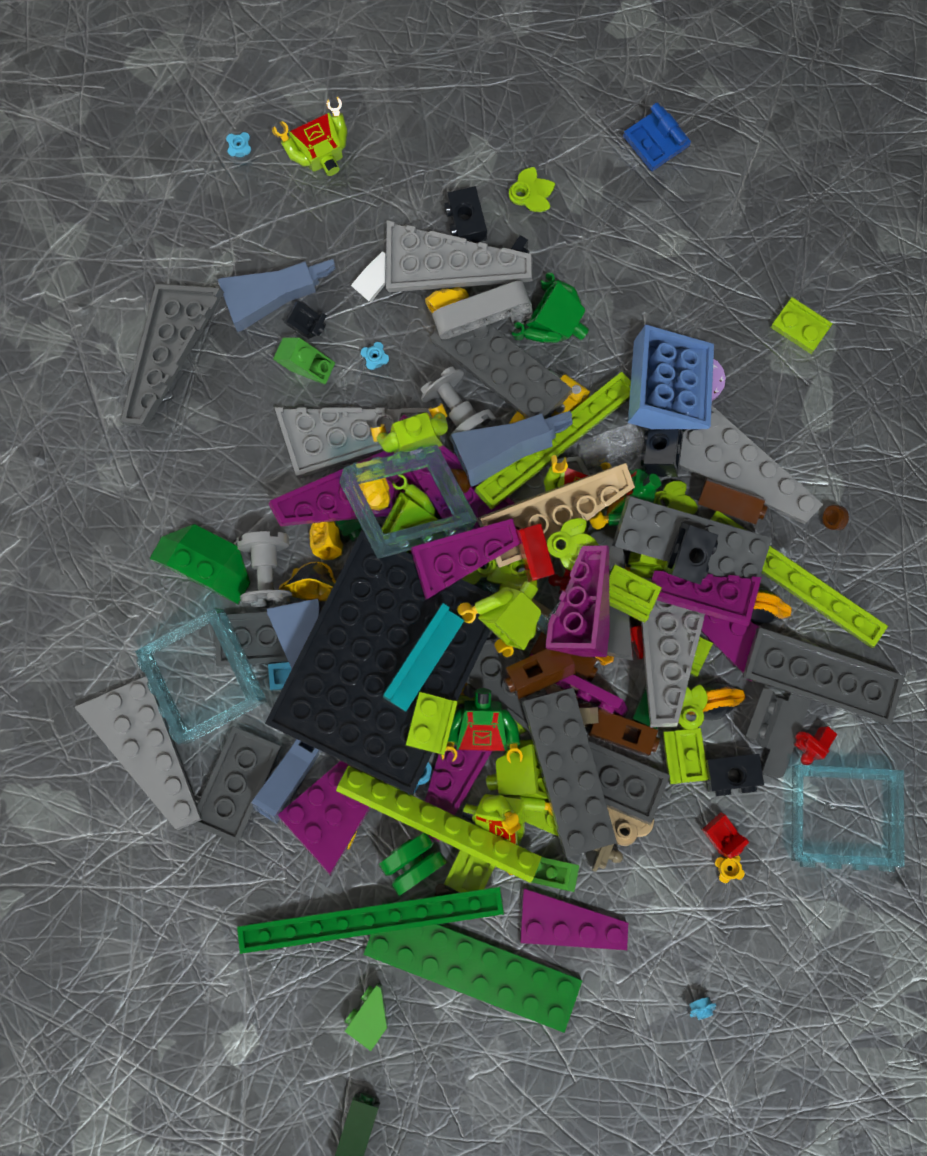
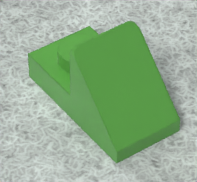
M541 857L532 883L574 892L579 865Z

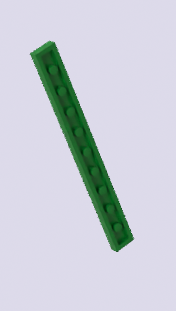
M501 887L238 926L240 954L504 915Z

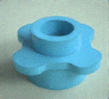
M243 132L240 135L229 134L226 137L229 143L227 152L230 156L243 157L251 152V147L248 143L250 140L248 133Z
M375 342L374 346L364 347L361 350V356L365 358L366 367L370 370L379 368L389 362V356L384 353V346L381 342Z
M710 997L696 1000L690 1004L692 1010L690 1017L697 1016L698 1020L708 1018L713 1015L712 1011L716 1009L717 1005L716 1003L712 1004Z

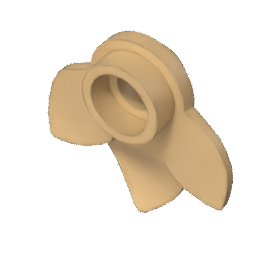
M607 807L618 845L629 846L634 843L637 837L646 836L651 832L654 819L652 824L648 825ZM626 828L629 831V835H622L620 829Z

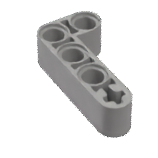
M514 281L441 307L432 313V317L440 338L449 339L511 317L513 323H521L528 320L533 311L523 281Z

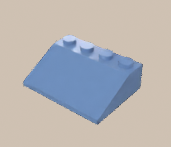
M645 324L634 340L628 423L649 429H709L711 427L714 344Z

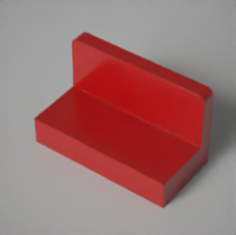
M537 524L516 530L520 542L518 546L528 581H535L554 575L542 525Z

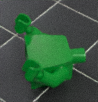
M547 273L546 280L550 282L540 280L541 289L546 292L526 324L528 328L525 329L522 323L516 322L514 327L522 331L518 334L511 332L512 337L518 341L526 337L527 340L540 343H558L569 339L571 335L580 341L583 340L589 328L579 322L585 313V308L581 305V300L575 287L561 280L555 281L554 274Z

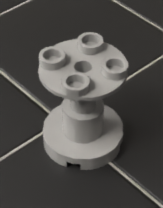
M451 366L441 373L442 377L435 382L430 381L420 389L423 393L421 400L425 403L439 397L444 400L451 410L448 416L456 426L452 434L487 428L491 420L493 423L496 421V417L490 409L477 413L469 401L463 402L453 387L464 376V372L461 369L455 370Z
M260 531L243 534L242 539L238 537V550L251 552L252 569L257 570L258 591L242 594L240 596L242 603H251V607H264L266 602L275 601V604L291 603L290 597H292V592L274 590L272 570L277 567V551L289 547V535L278 532V537L270 535V531Z

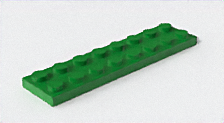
M439 924L371 934L363 954L565 1033L583 981Z

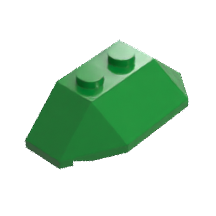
M195 524L162 536L149 558L237 605L241 601L240 596L247 591L251 583L238 547Z

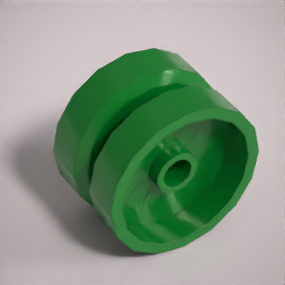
M422 833L413 840L409 839L391 852L392 855L378 864L385 876H391L400 869L404 872L392 882V887L398 896L447 863L441 851H435L424 858L422 854L434 844L431 836L426 833Z

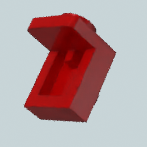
M721 812L702 828V831L718 853L729 859L741 854L744 847L749 844L748 839L740 835L728 817Z

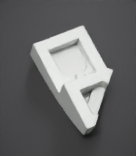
M382 251L351 285L370 302L374 300L386 284V253Z

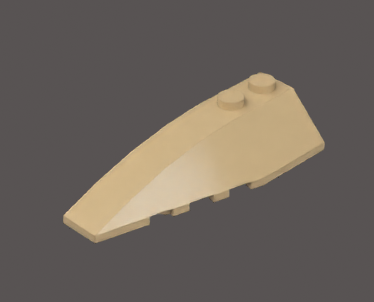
M623 463L478 517L477 520L480 527L513 518L516 530L541 524L547 543L548 537L555 532H559L566 521L575 518H582L588 521L599 511L635 488L627 464ZM515 546L494 559L498 568L522 559L519 546Z

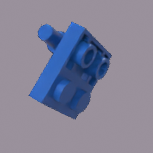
M658 102L650 108L651 114L625 130L623 137L651 172L688 148L691 143L673 116L663 106H660Z

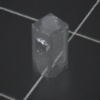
M627 424L579 441L576 450L587 470L599 467L602 463H610L641 452L644 445V434L640 428L637 429L636 425Z

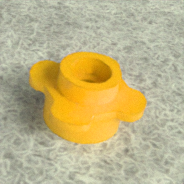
M739 855L732 859L718 857L715 860V866L718 867L720 872L719 880L722 883H728L731 879L741 880L744 877L745 872L742 870ZM728 866L732 867L731 871H728Z

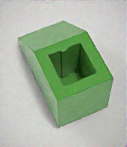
M282 338L273 360L289 371L321 384L327 383L335 365L334 361L301 338Z
M379 983L375 988L372 986L368 987L361 997V1000L364 1001L359 1011L354 1008L345 1020L348 1027L344 1032L370 1051L388 1027L383 986Z

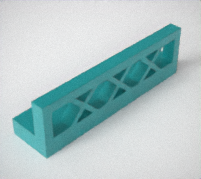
M444 603L383 695V698L405 712L465 621L449 611L450 607Z

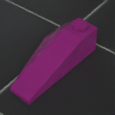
M582 546L571 570V579L565 592L562 591L559 600H561L559 606L549 620L545 648L582 657H607L610 633L609 547Z

